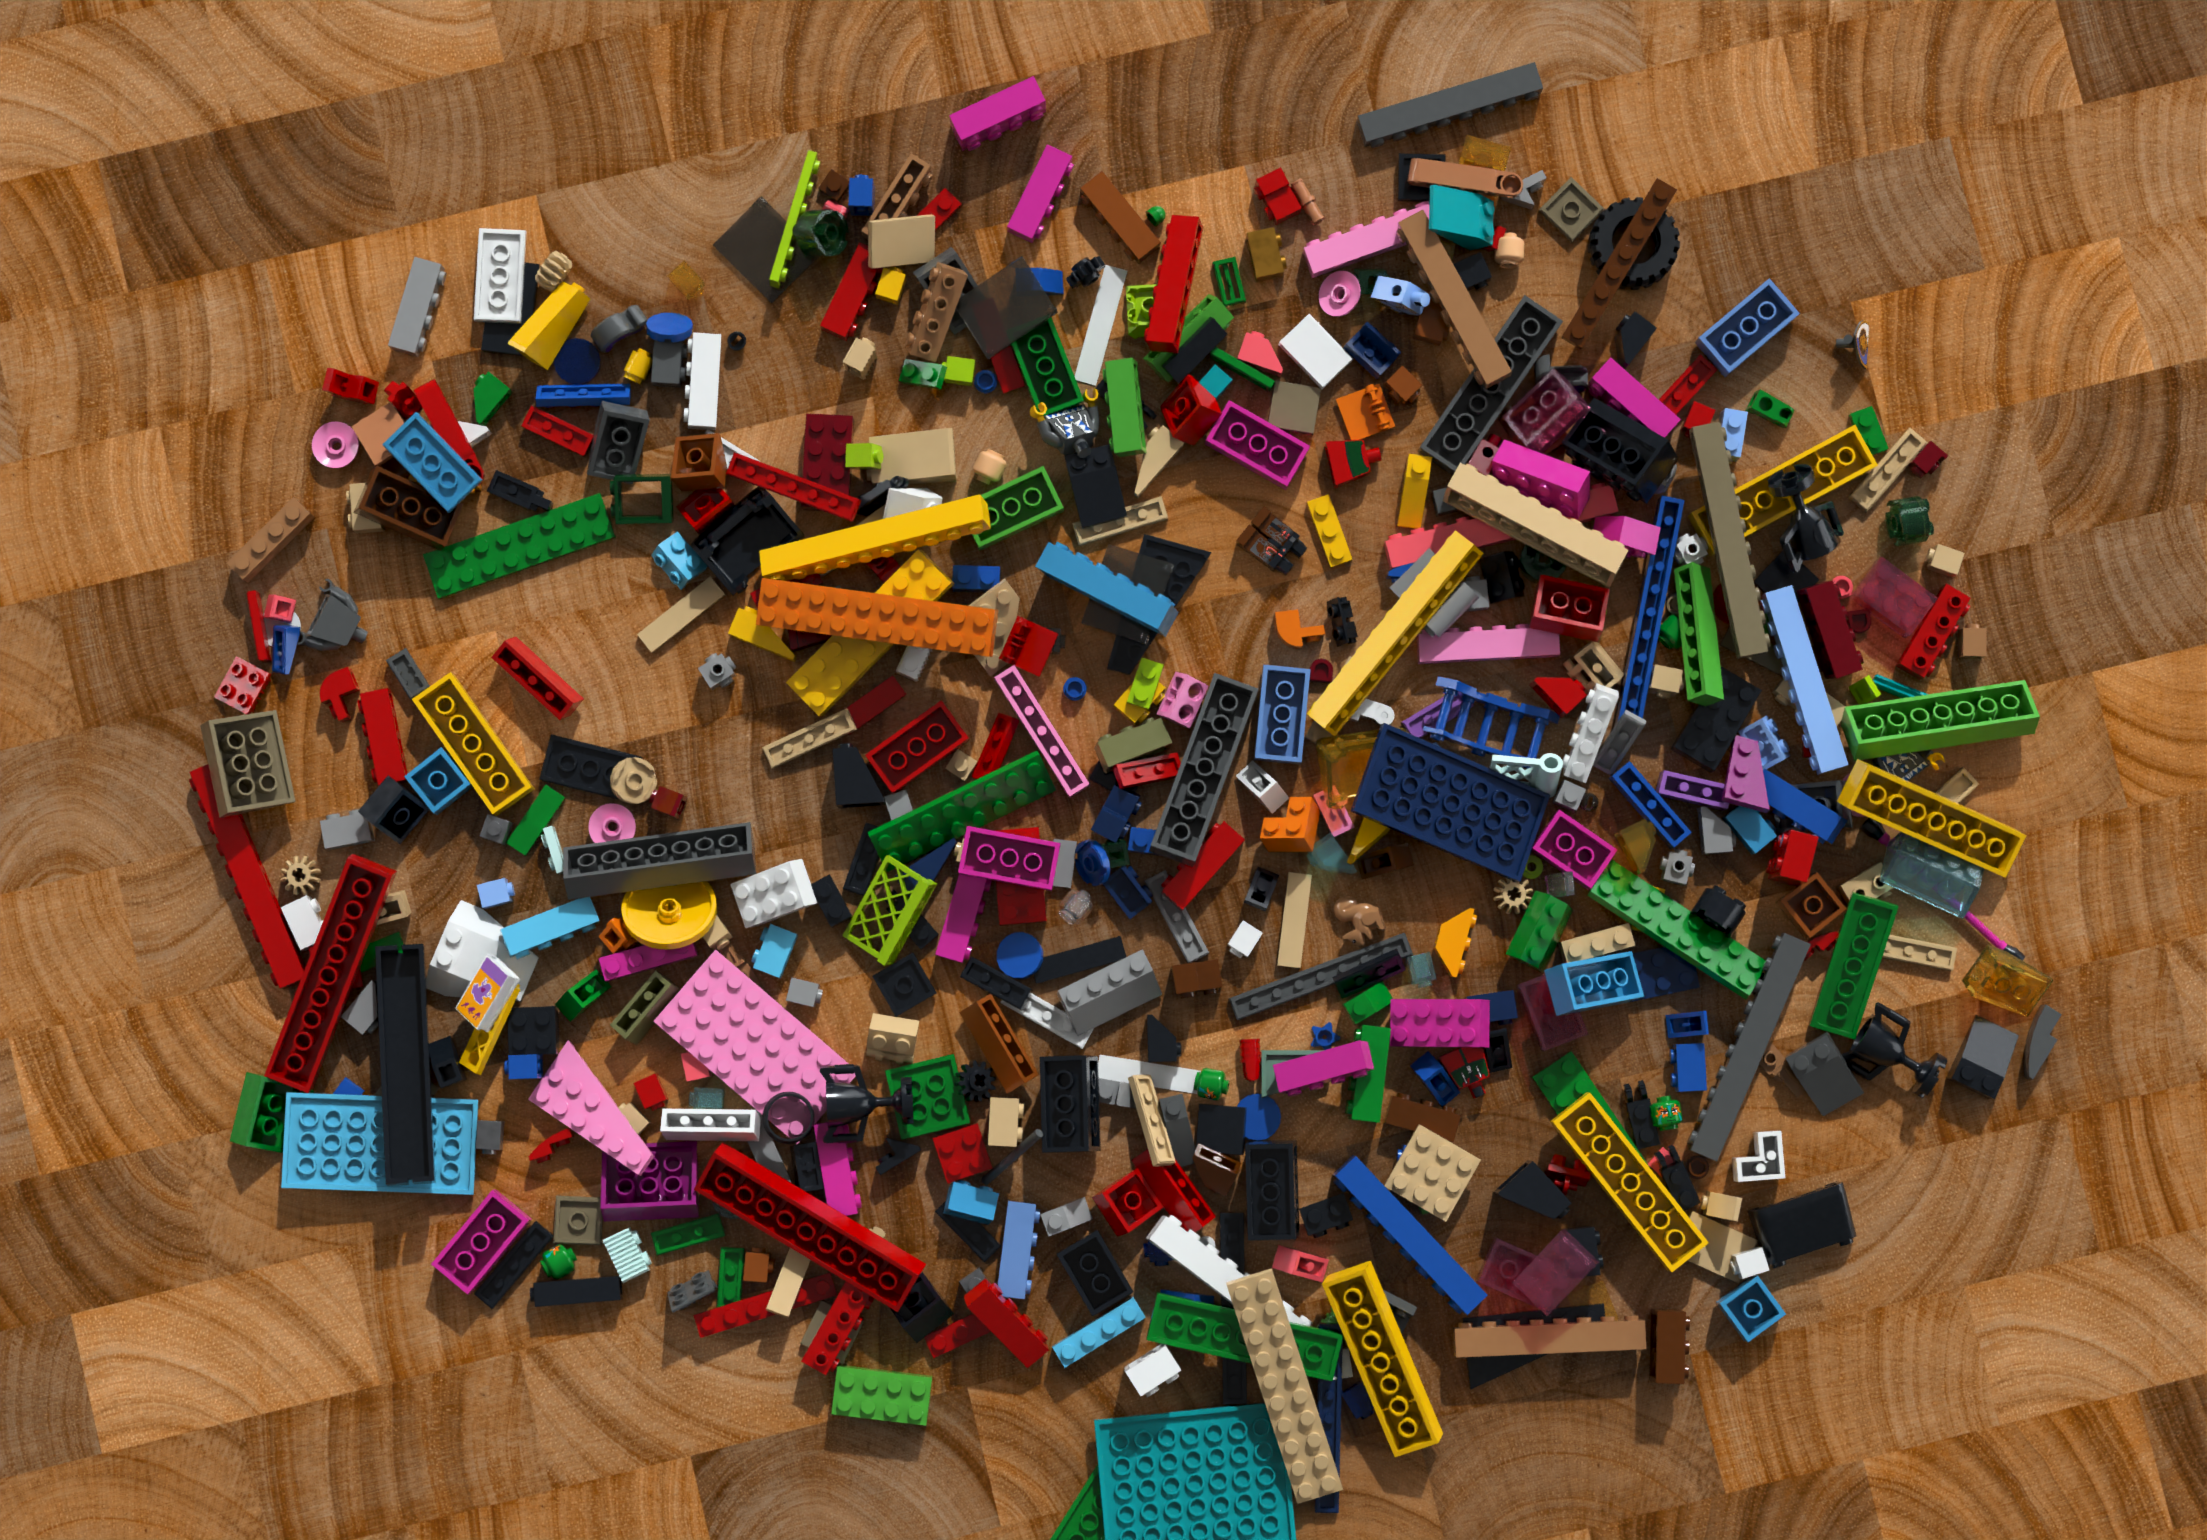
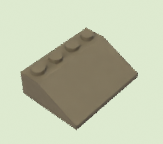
M276 710L208 720L200 725L219 818L296 802Z

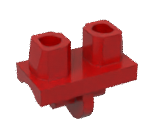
M392 381L384 389V392L389 396L387 398L388 401L406 420L415 412L420 413L422 411V406L416 394L404 382L398 385Z
M1554 1154L1545 1170V1175L1549 1179H1553L1557 1187H1561V1192L1565 1196L1568 1189L1576 1191L1578 1185L1585 1187L1587 1181L1590 1180L1591 1173L1588 1172L1580 1159L1574 1161L1572 1169L1564 1167L1566 1157Z

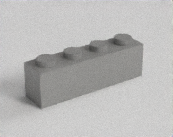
M414 257L388 343L391 350L419 357L420 351H424L427 339L424 338L426 330H430L433 323L432 310L433 307L436 308L440 299L438 290L440 285L443 286L446 280L447 273L444 272L445 268L442 264Z

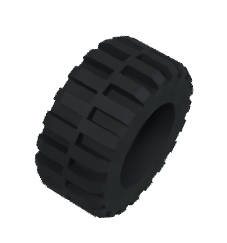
M1636 197L1635 200L1624 198L1619 203H1612L1607 209H1604L1594 223L1589 235L1588 253H1591L1590 261L1592 266L1596 265L1598 275L1614 250L1612 239L1615 231L1622 225L1630 224L1643 202L1642 197ZM1666 209L1651 233L1655 242V251L1652 257L1645 263L1632 264L1619 286L1620 289L1625 290L1626 287H1631V290H1639L1640 287L1648 288L1653 283L1659 282L1674 264L1678 256L1677 251L1680 248V241H1678L1680 234L1678 228H1675L1673 225L1675 223L1672 216L1668 217L1665 214L1667 212Z

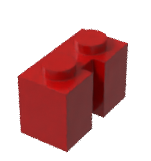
M1281 167L1256 179V187L1253 189L1258 200L1263 199L1266 205L1264 212L1269 221L1273 220L1275 225H1278L1301 213L1302 208L1294 192H1292Z

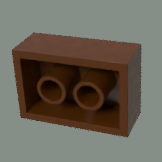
M1651 1309L1649 1380L1654 1383L1685 1384V1379L1689 1377V1366L1685 1364V1355H1689V1340H1686V1331L1690 1329V1317L1686 1316L1685 1311Z

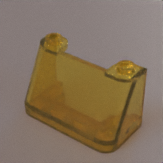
M1395 727V728H1397V729H1400V730H1402V731H1404V732L1409 733V732H1408L1406 729H1404V728ZM1379 730L1324 737L1316 741L1324 799L1328 808H1343L1348 803V797L1356 796Z

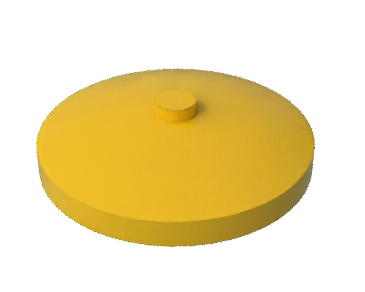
M707 881L626 892L621 910L626 930L635 940L651 948L666 950L685 947L702 938L715 921L717 903L715 893Z

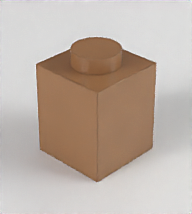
M1966 624L1965 628L1958 630V658L1982 659L1986 657L1987 628H1979V624Z

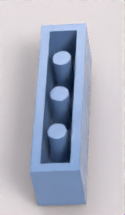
M1008 1200L998 1286L1003 1292V1297L1025 1299V1294L1030 1295L1032 1280H1027L1028 1270L1033 1271L1035 1257L1030 1256L1031 1247H1036L1038 1233H1033L1034 1223L1039 1224L1041 1210L1036 1209V1204Z

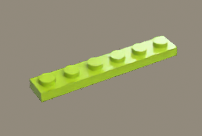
M808 150L770 275L769 282L771 287L779 288L780 283H785L788 269L785 268L787 260L791 261L793 258L795 247H792L794 238H799L801 226L798 223L800 217L804 218L806 215L808 204H805L807 195L811 196L814 183L811 180L813 174L817 175L821 161H818L817 152Z

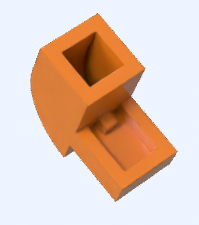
M1298 609L1274 613L1276 633L1279 639L1290 648L1302 649V639H1306V643L1318 642L1320 637L1325 635L1324 625L1301 628Z

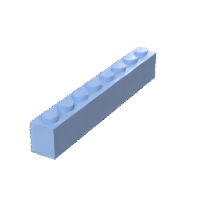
M1790 585L1764 593L1761 596L1760 606L1764 614L1767 613L1769 619L1767 623L1770 636L1774 635L1776 642L1774 651L1777 658H1781L1783 664L1781 673L1785 681L1788 680L1790 690H1788L1791 703L1796 705L1797 712H1795V718L1798 725H1802L1804 731L1802 740L1805 748H1809L1812 756L1809 757L1810 766L1813 771L1816 770L1817 775L1848 765V761L1793 586Z

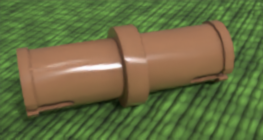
M1302 179L1294 181L1290 188L1309 218L1311 225L1315 226L1321 223L1325 217L1315 203L1316 198L1314 195L1311 196Z

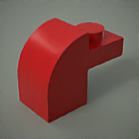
M327 368L322 390L331 393V396L374 405L379 382L365 376L350 375L334 368Z
M345 667L331 673L325 678L320 687L321 703L325 705L332 703L329 706L334 719L338 718L342 723L351 720L343 697L360 691L352 669Z

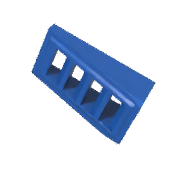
M274 625L273 672L280 674L290 673L299 639L300 627Z

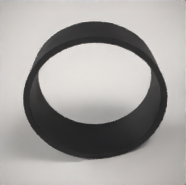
M782 1092L773 1096L765 1105L762 1115L763 1126L767 1134L775 1141L784 1144L797 1143L811 1132L814 1125V1111L810 1102L804 1096L795 1092ZM785 1096H794L804 1101L811 1114L808 1129L801 1136L794 1139L779 1137L771 1130L768 1123L770 1107L776 1100Z

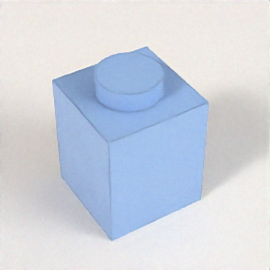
M506 878L477 885L481 905L484 909L513 902L512 896H515L512 882L508 883Z

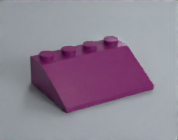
M697 1141L645 1143L654 1155V1158L641 1176L602 1150L601 1212L604 1222L699 1217V1193L694 1190L698 1182Z

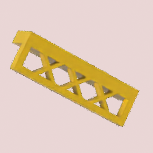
M517 984L489 1033L482 1029L477 1030L474 1028L459 1063L475 1074L481 1075L520 992L519 984Z

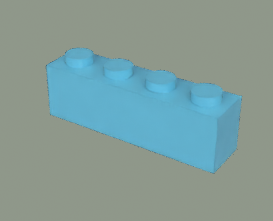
M585 897L500 929V934L510 958L516 956V959H520L530 955L529 950L538 947L540 951L551 947V942L560 939L561 942L574 937L573 933L582 930L583 933L596 929L595 924H598L600 920L591 898Z
M1132 1296L1054 1344L1052 1348L1065 1368L1146 1317Z

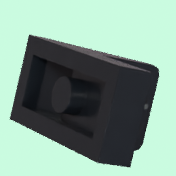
M1257 867L1244 903L1266 911L1279 875Z
M1506 1028L1489 1032V1048H1485L1489 1073L1512 1068Z
M886 1138L896 1155L891 1156L888 1153L880 1158L876 1169L882 1175L921 1151V1148L918 1145Z

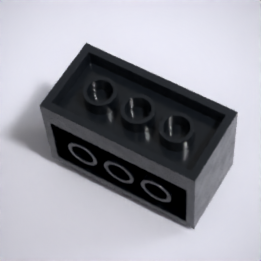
M1593 398L1561 442L1566 449L1565 454L1572 459L1571 463L1574 466L1582 469L1586 468L1597 480L1601 481L1603 478L1616 491L1622 489L1627 492L1626 495L1635 502L1641 500L1646 504L1679 460L1668 439L1596 398Z
M1098 1056L1040 1057L1042 1153L1101 1151Z
M1297 1140L1249 1141L1245 1144L1248 1240H1296L1300 1235Z

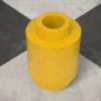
M641 348L637 352L633 350L624 368L626 372L623 377L641 384L642 380L646 379L652 366L653 359L650 358L652 354Z

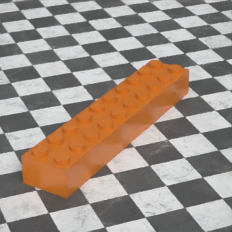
M762 578L756 625L993 657L999 610Z

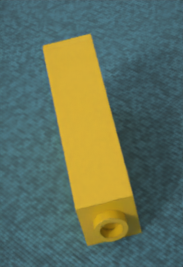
M562 281L515 333L508 344L531 362L548 370L591 298L583 293L585 289L574 282L572 285H569Z

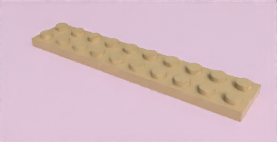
M1272 1268L1226 1282L1297 1504L1343 1490Z

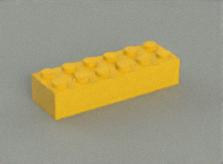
M448 673L412 699L493 815L498 816L535 790L453 673Z

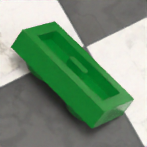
M905 359L899 381L904 384L941 390L947 367L942 364Z
M1872 406L1849 415L1852 425H1856L1872 455L1889 449Z

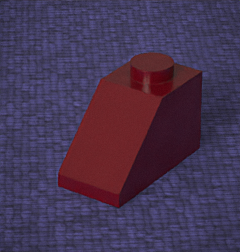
M659 786L658 791L654 789L649 803H652L651 808L679 820L688 798L683 794Z

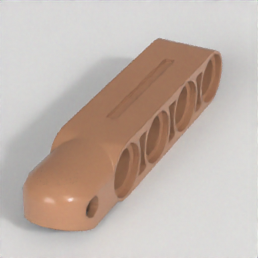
M1421 158L1411 159L1407 180L1408 184L1430 188V185H1438L1490 197L1515 198L1523 190V181L1514 172Z

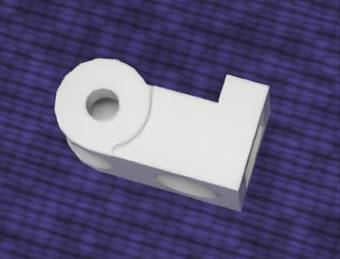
M1365 699L1349 720L1357 722L1359 717L1372 720L1380 727L1383 723L1388 725L1392 723L1395 714L1391 707Z

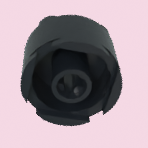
M1714 885L1713 889L1705 888L1690 914H1696L1703 919L1704 923L1715 930L1726 933L1725 937L1731 938L1746 914L1744 910L1746 905L1736 898L1732 900L1726 896L1724 889Z

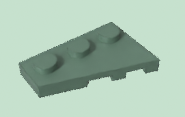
M1261 1050V1098L1279 1093L1273 1068L1274 1064L1324 1050Z

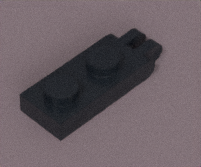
M895 476L891 480H885L876 484L871 491L858 497L862 501L856 514L869 516L886 504L889 488H906L909 485V480L904 477Z
M895 890L891 891L892 895L897 894ZM903 896L896 897L894 906L897 912L903 910L905 902ZM888 906L886 910L891 913L890 906ZM921 914L909 937L920 949H923L939 934Z

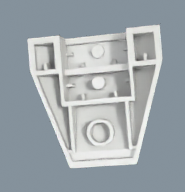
M461 900L448 920L431 960L426 977L427 989L444 996L461 997L485 956L490 954L499 958L520 978L518 983L520 985V992L515 1001H521L539 957L529 950L530 955L516 959V956L510 958L500 934V929L504 927L484 909Z

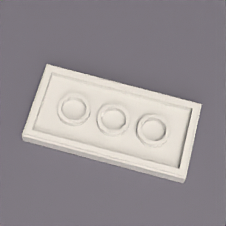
M479 228L474 306L475 322L522 323L526 230Z

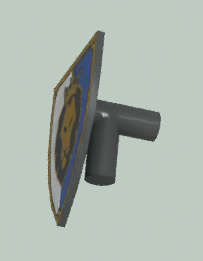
M1862 320L1858 323L1853 337L1848 334L1844 339H1837L1836 347L1855 348L1860 365L1867 369L1870 323Z

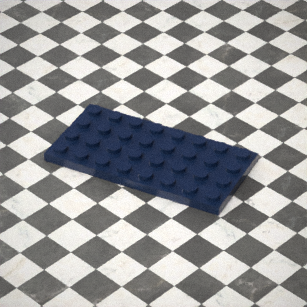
M1383 723L1380 726L1351 812L1514 882H1520L1550 794Z

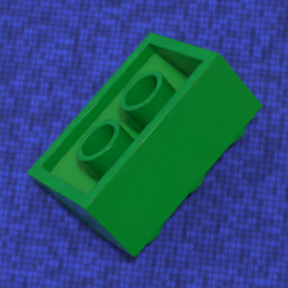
M1535 890L1506 955L1540 973H1544L1573 909L1552 895Z
M246 1072L230 1142L283 1153L286 1092L297 1093L299 1090L264 1075Z

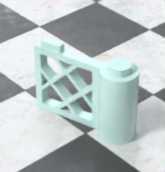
M1547 753L1540 759L1492 755L1490 769L1517 781L1525 778L1529 782H1520L1550 794V798L1556 794L1563 766L1562 759L1553 753ZM1497 764H1506L1507 766L1501 768ZM1530 766L1531 768L1524 770L1522 767ZM1513 770H1515V771L1517 772V773L1514 774V775H1511V774L1508 773V772H1511V771H1513Z

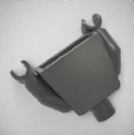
M325 579L330 584V587L328 589L319 587L326 596L307 633L300 631L303 640L297 642V645H306L319 651L337 650L341 645L347 646L350 639L362 644L368 631L357 626L361 619L357 614V605L350 594L337 586L335 587V584L330 579Z

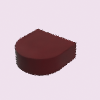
M1870 608L1847 611L1849 617L1847 624L1849 629H1853L1854 633L1861 634L1870 628Z
M1326 659L1315 660L1310 666L1309 682L1332 683V664Z

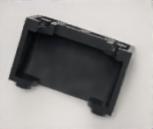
M757 487L702 532L691 543V548L734 596L736 593L739 594L747 588L749 580L747 576L761 565L760 550L799 541L804 534L766 489Z
M1836 1181L1825 1185V1188L1820 1187L1814 1191L1775 1204L1747 1210L1758 1245L1763 1248L1767 1263L1772 1265L1773 1268L1786 1265L1785 1260L1837 1243L1840 1246L1853 1243V1238L1856 1237L1843 1182Z

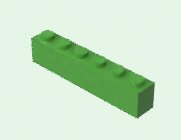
M1691 562L1674 569L1687 700L1708 706L1724 700L1710 568Z

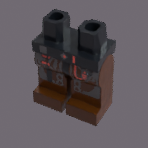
M1265 506L1251 521V525L1249 524L1236 540V545L1267 566L1271 571L1274 572L1276 569L1284 575H1287L1294 566L1285 558L1286 555L1291 552L1300 559L1307 550L1304 543L1299 540L1300 535L1280 521Z

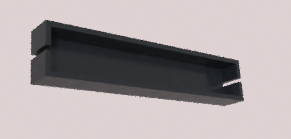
M424 944L402 945L403 953H399L397 945L375 946L386 1185H409V1180H412L413 1184L436 1183Z

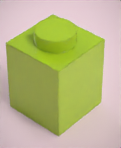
M947 356V362H942V365L947 367L944 377L945 383L973 387L976 361L974 359Z
M873 443L846 444L845 467L854 470L881 469V463L884 458L882 446Z

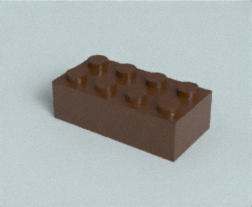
M375 466L369 474L353 513L441 551L447 545L463 504L459 503L448 513L423 486L379 466Z

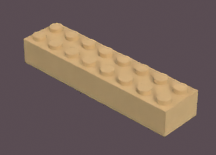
M1460 463L1447 485L1443 502L1609 588L1628 553V549L1622 543L1616 540L1610 541L1604 538L1601 532L1583 527L1580 521L1573 518L1568 519L1562 516V513L1557 509L1541 505L1540 501L1536 498H1527L1520 494L1518 489L1500 484L1498 479L1491 475L1485 476L1479 473L1470 464L1464 465Z

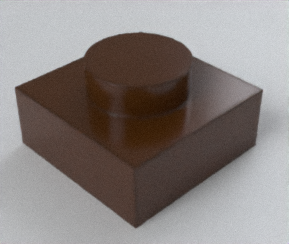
M831 169L818 189L838 203L849 188V181Z

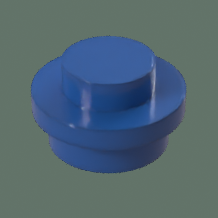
M982 370L976 374L974 385L981 393H991L997 386V377L992 371Z
M1072 677L1063 686L1064 695L1069 700L1078 701L1086 694V684L1080 678Z

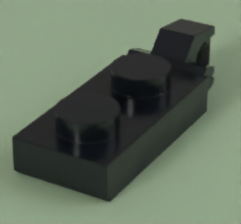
M498 470L495 471L487 489V492L535 512L538 507L549 511L553 506L552 501L543 498L544 492L539 488Z

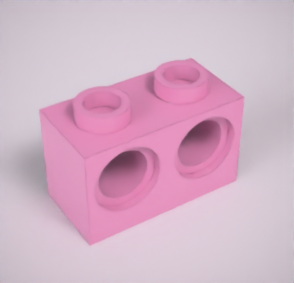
M1175 671L1165 697L1157 711V715L1176 725L1190 729L1209 686L1187 674Z

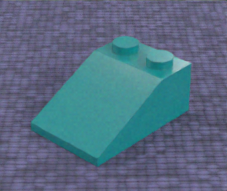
M1430 185V231L1470 251L1493 245L1494 201L1481 194Z

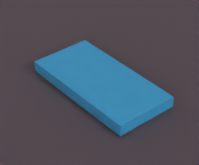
M415 412L382 444L448 513L483 481L418 412Z

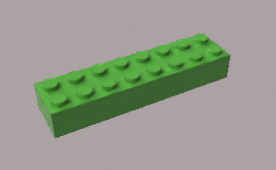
M2021 680L1848 706L1844 708L1841 727L1853 759L1857 761V759L1865 760L2035 734L2040 715L2026 681Z

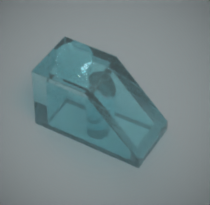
M1331 832L1314 843L1313 852H1308L1309 854L1306 855V858L1313 867L1317 865L1322 870L1349 875L1357 872L1353 864L1347 863V855Z

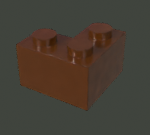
M1218 959L1171 966L1175 995L1180 994L1181 999L1195 997V992L1204 991V995L1218 993L1217 988H1222Z

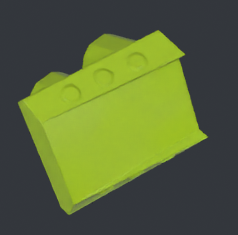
M1158 284L1126 287L1128 335L1134 339L1144 337L1145 329L1149 328V309L1154 304L1153 289Z

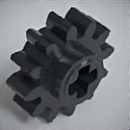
M1100 256L1094 257L1091 260L1086 257L1071 268L1073 272L1066 278L1072 289L1078 288L1081 284L1083 287H1087L1101 276L1099 273L1106 267V264Z
M976 1060L970 1061L969 1065H961L963 1072L955 1073L960 1078V1081L954 1083V1085L961 1086L962 1089L959 1090L958 1095L967 1094L966 1101L974 1099L976 1103L982 1102V1098H990L988 1091L996 1090L995 1086L991 1085V1082L997 1080V1077H990L993 1069H985L986 1063L984 1061L978 1064Z

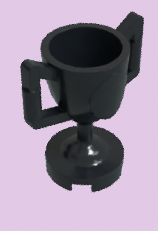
M1807 464L1794 465L1795 471L1786 474L1781 469L1767 480L1772 496H1792L1796 506L1790 519V525L1779 539L1791 572H1798L1803 561L1816 559L1833 551L1838 545L1836 536H1843L1844 534L1832 501H1824L1811 507L1805 505L1801 492L1810 487L1815 481L1814 472L1811 466ZM1826 510L1830 523L1820 513L1821 511Z
M1877 1002L1875 1004V1015L1872 1014L1863 1024L1849 1052L1841 1055L1852 1072L1869 1081L1887 1067L1903 1064L1914 1071L1916 1082L1913 1087V1093L1923 1099L1924 1095L1927 1096L1938 1082L1939 1078L1937 1077L1940 1072L1938 1067L1940 1066L1945 1069L1947 1058L1939 1053H1935L1930 1060L1923 1061L1922 1063L1909 1058L1905 1053L1904 1042L1911 1022L1894 1010ZM1882 1014L1903 1027L1899 1037L1882 1021ZM1858 1058L1877 1066L1869 1071L1851 1059Z
M842 1064L820 1067V1073L826 1080L828 1130L823 1136L824 1143H856L862 1141L868 1116L876 1107L892 1106L896 1112L902 1115L903 1125L914 1124L912 1077H901V1086L894 1092L893 1096L878 1098L867 1090L859 1065ZM855 1073L859 1086L836 1082L831 1074ZM860 1120L858 1133L833 1135L838 1126Z

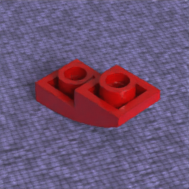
M1838 932L1825 933L1808 940L1807 943L1811 945L1804 961L1815 952L1812 949L1813 947L1819 952L1825 949L1827 951L1831 950L1835 946Z
M567 1128L543 1141L528 1156L529 1160H536L537 1164L550 1160V1155L555 1153L553 1144L556 1143L557 1147L569 1144V1138L575 1137L573 1130Z

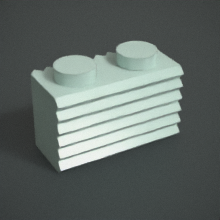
M631 1227L603 1240L622 1283L650 1270L649 1265L652 1262L646 1251L642 1253L639 1244L642 1241L637 1230L632 1231Z

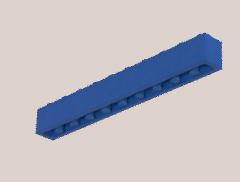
M1661 496L1657 501L1653 525L1661 527L1656 554L1647 555L1614 726L1625 710L1643 719L1685 501L1682 499Z

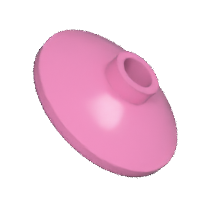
M1336 271L1330 274L1323 281L1319 290V303L1324 312L1334 317L1350 313L1360 298L1361 289L1358 279L1347 271Z
M342 422L324 424L316 431L312 439L314 456L321 464L329 468L347 466L355 459L359 450V440L356 433L350 426ZM336 442H339L341 444V448L339 450L333 449V445Z
M614 803L605 804L597 808L591 815L588 825L589 834L594 843L633 838L636 831L635 819L632 813L624 806ZM610 822L617 824L615 831L609 829Z

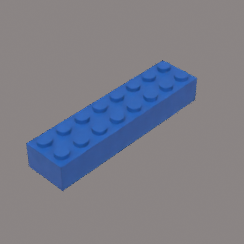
M1352 1155L1333 1174L1336 1178L1333 1183L1342 1192L1347 1190L1352 1195L1349 1200L1358 1209L1364 1208L1368 1212L1366 1218L1374 1226L1378 1227L1380 1225L1385 1230L1382 1233L1383 1236L1391 1244L1397 1243L1401 1247L1399 1250L1400 1254L1407 1261L1411 1262L1413 1260L1417 1264L1415 1267L1417 1272L1426 1280L1430 1278L1434 1282L1431 1286L1440 1296L1446 1295L1450 1299L1448 1304L1456 1313L1460 1314L1463 1312L1468 1315L1488 1296L1356 1156Z

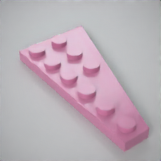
M568 1040L528 1100L641 1176L654 1158V1155L635 1132L628 1119L619 1110L617 1104L598 1078L592 1073L585 1060L576 1051L574 1045Z

